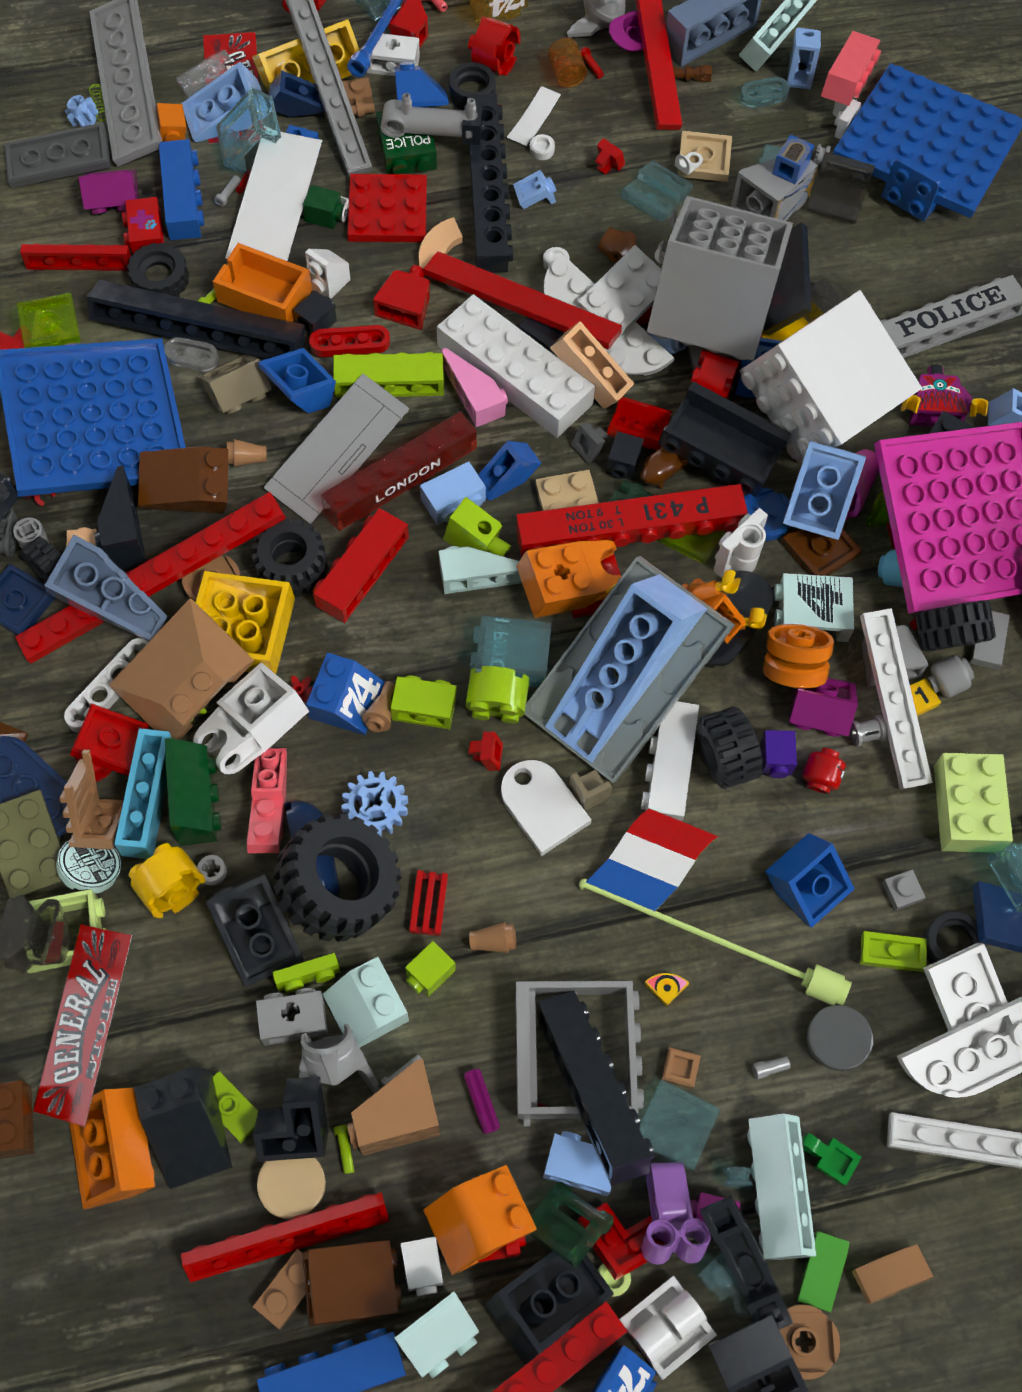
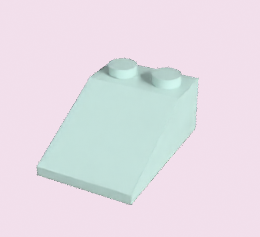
M452 1292L396 1336L395 1340L421 1377L429 1373L433 1379L449 1366L446 1361L449 1356L456 1351L462 1356L478 1343L474 1337L479 1333V1330L455 1292Z

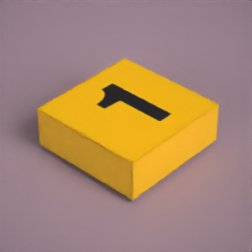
M926 678L910 685L917 716L939 707L941 701Z

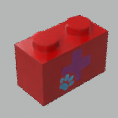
M157 197L125 200L126 212H122L124 227L128 228V232L124 233L125 245L131 248L133 255L136 250L141 249L144 245L164 243L162 215Z

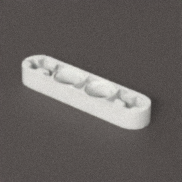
M143 638L131 640L70 704L65 711L64 718L72 731L79 733L84 721H75L74 716L78 714L86 717L89 707L86 708L85 706L86 702H88L89 706L92 703L109 709L120 696L109 686L114 680L112 674L119 668H125L135 657L134 651H141L148 644L147 640ZM98 690L108 692L107 698L102 702H94L92 700V695Z

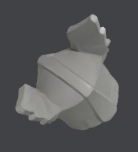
M583 0L586 14L584 18L571 26V29L567 31L568 38L592 36L597 31L608 28L612 20L625 15V0Z
M348 1024L344 1025L343 1035L329 1036L316 1041L308 1038L306 1033L302 1034L300 1041L302 1045V1060L299 1066V1078L320 1076L321 1083L336 1086L357 1070L358 1074L374 1093L380 1090L379 1083Z

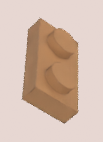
M298 1249L253 1306L280 1330L306 1297L303 1253Z

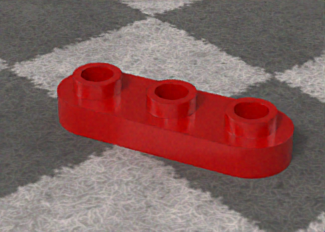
M381 325L326 328L314 331L310 335L309 343L311 352L318 357L382 353L390 346V333Z

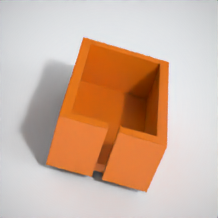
M237 243L227 259L228 265L224 264L213 280L217 302L240 311L289 322L294 321L293 309L312 292L309 269L241 243Z

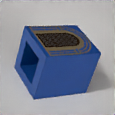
M790 135L776 156L772 174L796 185L810 163L814 145Z

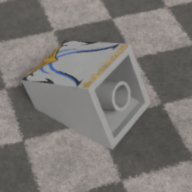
M776 159L741 169L738 172L731 207L787 221L808 202L818 165L810 159L808 167L796 185L772 174Z

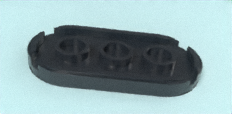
M736 571L734 579L741 578L738 590L734 594L725 593L744 618H749L752 608L764 609V614L768 616L773 605V591L769 583L754 572ZM746 626L745 629L739 630L728 644L723 641L704 667L714 668L715 666H725L733 662L757 629Z

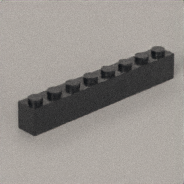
M99 280L87 295L89 319L265 359L305 348V325L103 280Z

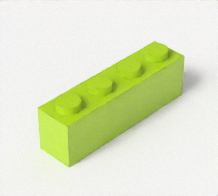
M443 353L334 355V380L336 381L334 390L336 398H342L362 374H365L394 397L444 396Z

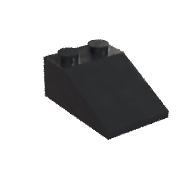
M117 466L97 520L99 533H94L97 547L101 548L114 564L125 572L137 568L147 562L135 495L124 466Z
M264 869L206 895L207 906L245 988L273 975L272 972L288 968L304 960Z
M193 1066L134 1088L140 1121L170 1189L233 1168L211 1070Z
M572 1236L497 1292L484 1305L526 1365L613 1296L614 1292L575 1237Z

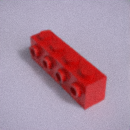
M380 508L373 516L370 515L365 520L363 530L357 537H352L347 545L346 552L341 558L335 559L331 565L330 573L325 579L318 581L313 591L316 607L344 624L409 539L408 524Z

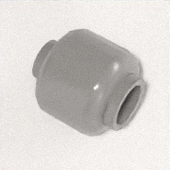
M951 655L931 666V676L927 680L935 693L940 692L945 698H951L968 690L971 687V680L975 677L972 668L965 658L960 659L956 655Z

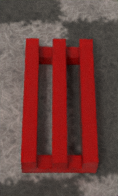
M417 870L409 928L410 933L441 937L448 873H442L441 875L436 874V872L424 873V871ZM423 880L428 881L423 926L417 927ZM435 882H441L435 928H429Z

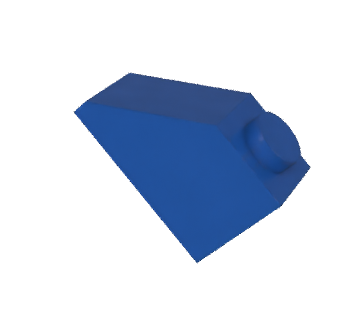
M507 441L478 474L486 486V498L488 500H493L525 483L542 464L527 443Z

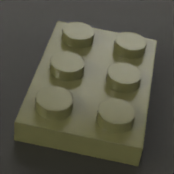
M37 790L0 804V873L10 900L62 882L56 869L58 853L62 846L42 791Z

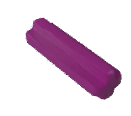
M472 1069L464 1074V1079L484 1134H491L499 1130L500 1124L481 1070Z

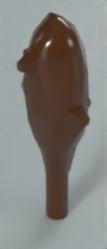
M660 447L644 461L645 464L639 478L650 486L656 485L659 489H662L664 482L681 471L686 464H689V461Z

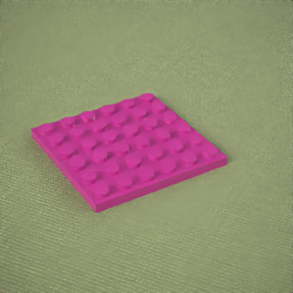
M1022 422L892 438L875 442L874 447L908 614L972 601H987L1022 595Z

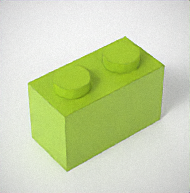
M412 675L406 677L397 676L391 704L392 720L450 729L456 702V685H451V683L444 680L424 681Z

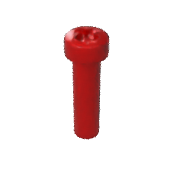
M588 47L582 48L579 51V57L585 60L596 77L601 79L604 73L591 56L590 49Z

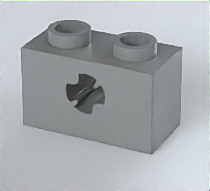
M315 988L300 989L296 991V995L284 997L282 993H272L265 995L264 1000L256 1001L260 1040L264 1046L299 1041L304 1033L310 1039L328 1036L324 998L322 992L315 991ZM295 1009L297 1013L294 1017L295 1020L289 1021L287 1018L290 1014L289 1010Z

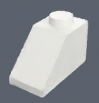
M436 1237L401 1243L409 1291L416 1290L417 1297L438 1293L437 1286L443 1285Z

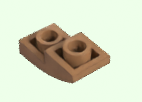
M917 1244L886 1255L852 1271L868 1305L894 1296L901 1290L924 1283L934 1277Z

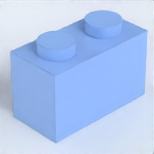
M467 462L421 484L420 497L436 525L444 521L449 522L451 515L465 497L480 507L486 501V486L470 462Z
M562 1131L561 1135L554 1134L543 1178L608 1196L611 1185L593 1144L580 1141L581 1136L572 1132Z

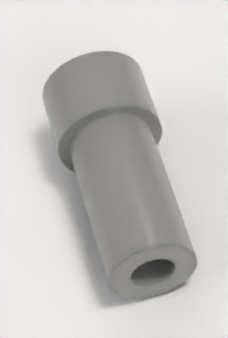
M787 1056L752 1064V1071L756 1080L791 1068Z

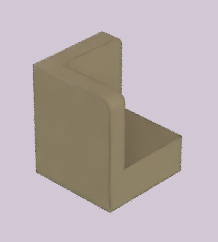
M596 770L579 777L577 772L570 775L569 788L585 811L610 799L612 786L610 782L603 783Z

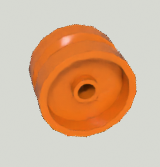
M782 624L772 627L768 631L766 646L769 652L764 658V675L778 684L794 688H814L825 684L829 675L830 665L828 660L832 656L833 637L826 631L802 624Z

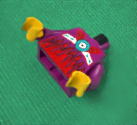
M938 364L929 366L927 374L919 376L918 382L922 389L901 403V411H905V409L911 410L909 425L934 426L943 411L964 421L968 412L970 417H975L976 413L987 416L988 410L987 400L982 398L973 399L968 391L961 386L960 379L957 376L944 375L943 366Z

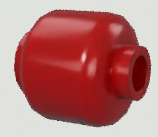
M822 747L821 752L815 751L808 755L802 773L803 780L807 782V788L823 794H829L830 791L839 789L846 769L845 762L838 758L839 752Z

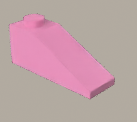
M442 349L443 369L475 427L504 417L506 404H508V398L504 389H499L494 379L449 349Z

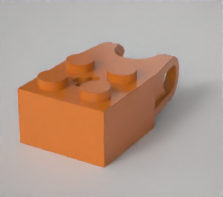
M609 540L577 541L527 550L516 567L534 618L587 608L588 605L604 600L608 595L606 591L622 577L607 573L601 565L602 560L612 556L614 551L617 550L615 543Z

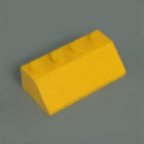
M349 19L323 28L341 79L352 75L347 68V64L352 55L360 50ZM299 38L252 56L261 81L268 92L269 86L281 70L315 84Z

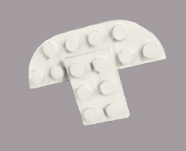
M634 245L594 284L560 251L557 253L546 272L544 294L621 324V334L610 350H605L627 376L651 375L663 370L674 361V357L636 323L654 303L661 273L660 267Z
M978 942L924 967V972L948 1032L898 1055L897 1058L905 1072L920 1086L948 1097L972 1096L1022 1073V997L1009 1003L1007 1002L985 945Z

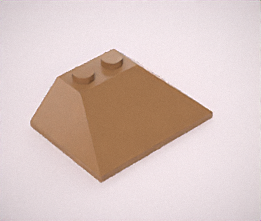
M190 598L118 674L109 686L154 730L168 731L172 738L181 740L194 726L191 723L192 719L227 682H235L255 660Z

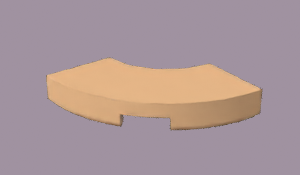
M454 217L437 224L424 237L419 250V266L423 269L437 251L447 255L454 246L462 243V235Z

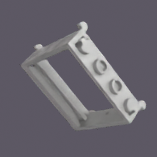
M633 981L516 982L517 1119H523L524 1127H530V1119H581L576 1107H537L535 995H560L575 991L576 995L624 996L628 1106L630 1109H635L637 1114L638 1109L644 1108L643 1089H637V1076H642V1056L636 1055L635 1043H640L641 1027L640 1023H635L634 1010H639L638 991H633Z

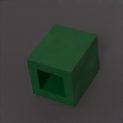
M311 185L302 204L305 222L334 229L338 220H342L344 204H342L341 192Z

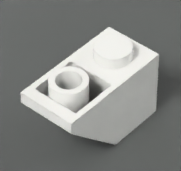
M308 249L305 252L307 269L310 270L312 290H316L331 299L350 281L349 263L328 249Z

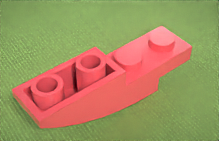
M269 748L255 759L251 787L252 805L247 837L248 854L280 852L285 818L287 748Z

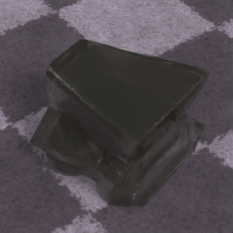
M23 894L10 898L6 903L0 924V961H4L5 968L18 970L23 975L33 965L63 963L67 957L71 935L61 903L56 899H47L36 910Z

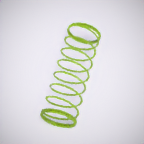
M93 84V85H91V86L89 87V92H90V89H91V88H93V87H98V86L101 87V85H99V84ZM101 88V91H100L99 93L94 94V93L90 92V96H91V94H93V96H94V95H97V94H100V93L102 92V88Z

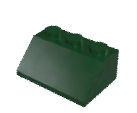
M165 738L170 827L180 846L217 842V831L222 830L220 812L215 813V802L220 801L218 784H213L212 775L217 773L216 756L210 755L207 745Z

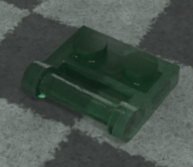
M559 1182L531 1215L537 1230L530 1235L576 1268L599 1237L611 1229L614 1218L604 1210L598 1211L573 1194L571 1187L563 1182ZM565 1204L590 1221V1223L584 1228L557 1208L559 1205Z

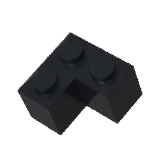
M320 1076L287 1079L282 1107L258 1109L253 1132L258 1162L325 1157L329 1129Z

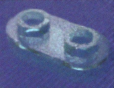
M780 77L747 82L742 87L740 100L745 106L751 108L781 103L788 96L789 84Z

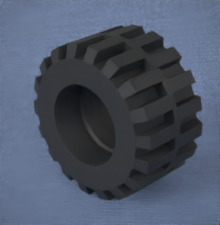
M291 518L285 519V522L277 523L263 531V534H258L255 537L256 543L252 545V558L258 578L290 582L295 598L301 597L302 592L307 594L313 592L312 586H316L318 581L321 580L320 578H325L327 558L321 534L318 530L314 532V526L308 523L304 526L303 520L297 519L296 522H292ZM287 552H299L305 555L301 561L293 565H281L275 562L279 556Z
M979 600L920 611L915 615L921 650L926 652L987 642L996 637L989 601Z
M732 706L699 718L697 721V739L700 752L709 774L720 788L725 790L761 776L762 754L760 745L750 721L739 708Z

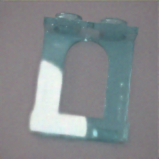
M252 87L216 125L224 166L242 174H245L247 171L244 156L261 138L276 143L281 138L272 96ZM249 108L252 125L240 137L239 132L230 129V127Z

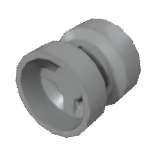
M27 517L21 519L14 526L13 533L21 550L38 536L46 539L49 543L42 524L35 518Z

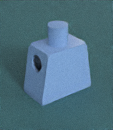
M796 28L789 58L786 87L811 90L820 53L821 31ZM799 63H804L807 68L799 70L798 65Z

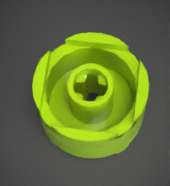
M482 666L481 672L477 673L476 668H473L470 672L465 706L472 711V717L475 719L489 720L490 716L501 717V721L505 723L516 724L519 722V717L525 714L529 677L523 674V677L519 678L515 676L516 670L505 667Z

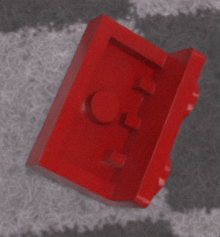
M621 397L618 400L616 412L611 420L607 434L615 437L617 431L644 438L642 447L658 450L661 447L658 445L660 436L665 426H668L672 412Z

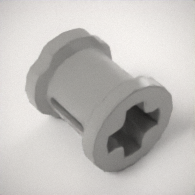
M881 715L874 716L872 720L858 722L854 720L852 722L850 737L855 747H860L864 742L879 740L880 742L887 740V727Z

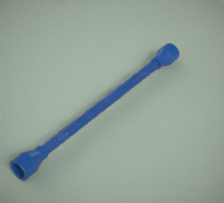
M391 0L365 45L352 55L347 64V68L352 75L363 77L370 67V57L373 54V50L402 0Z

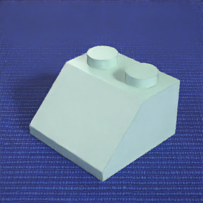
M379 957L349 971L323 993L342 1034L344 1025L348 1024L353 1036L357 1040L359 1048L409 1022L408 1013Z

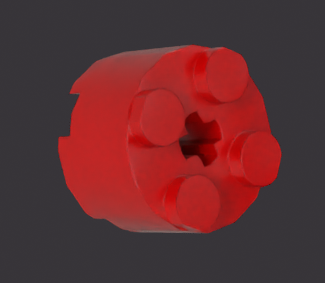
M482 17L476 34H472L468 42V49L472 50L471 62L489 67L496 75H508L517 60V57L513 56L516 44L520 45L521 42L519 28L490 17Z
M702 350L698 362L701 368L695 367L691 383L694 381L728 399L736 377L739 361L714 352Z

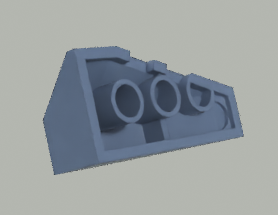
M73 535L44 585L47 594L148 641L161 630L168 617L128 578L122 569H119L101 548L76 535Z

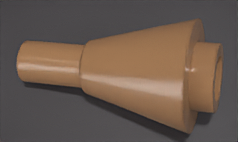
M386 681L384 683L381 694L362 716L363 723L373 732L387 731L391 727V698L395 690L393 682Z

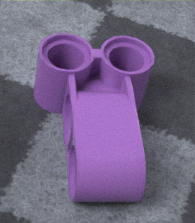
M682 1162L651 1163L650 1172L646 1174L652 1222L646 1230L641 1245L642 1254L647 1261L657 1265L667 1262L672 1253H676L686 1263H697L706 1252L711 1239V1233L704 1221L693 1218L684 1165ZM687 1238H693L699 1244H692ZM653 1239H660L666 1245H658Z

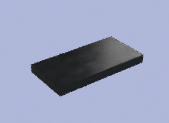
M802 222L792 227L763 327V332L768 335L811 313L808 228Z

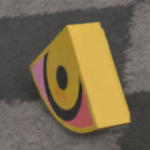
M662 973L650 977L644 982V985L667 1007L689 985V982L678 975Z

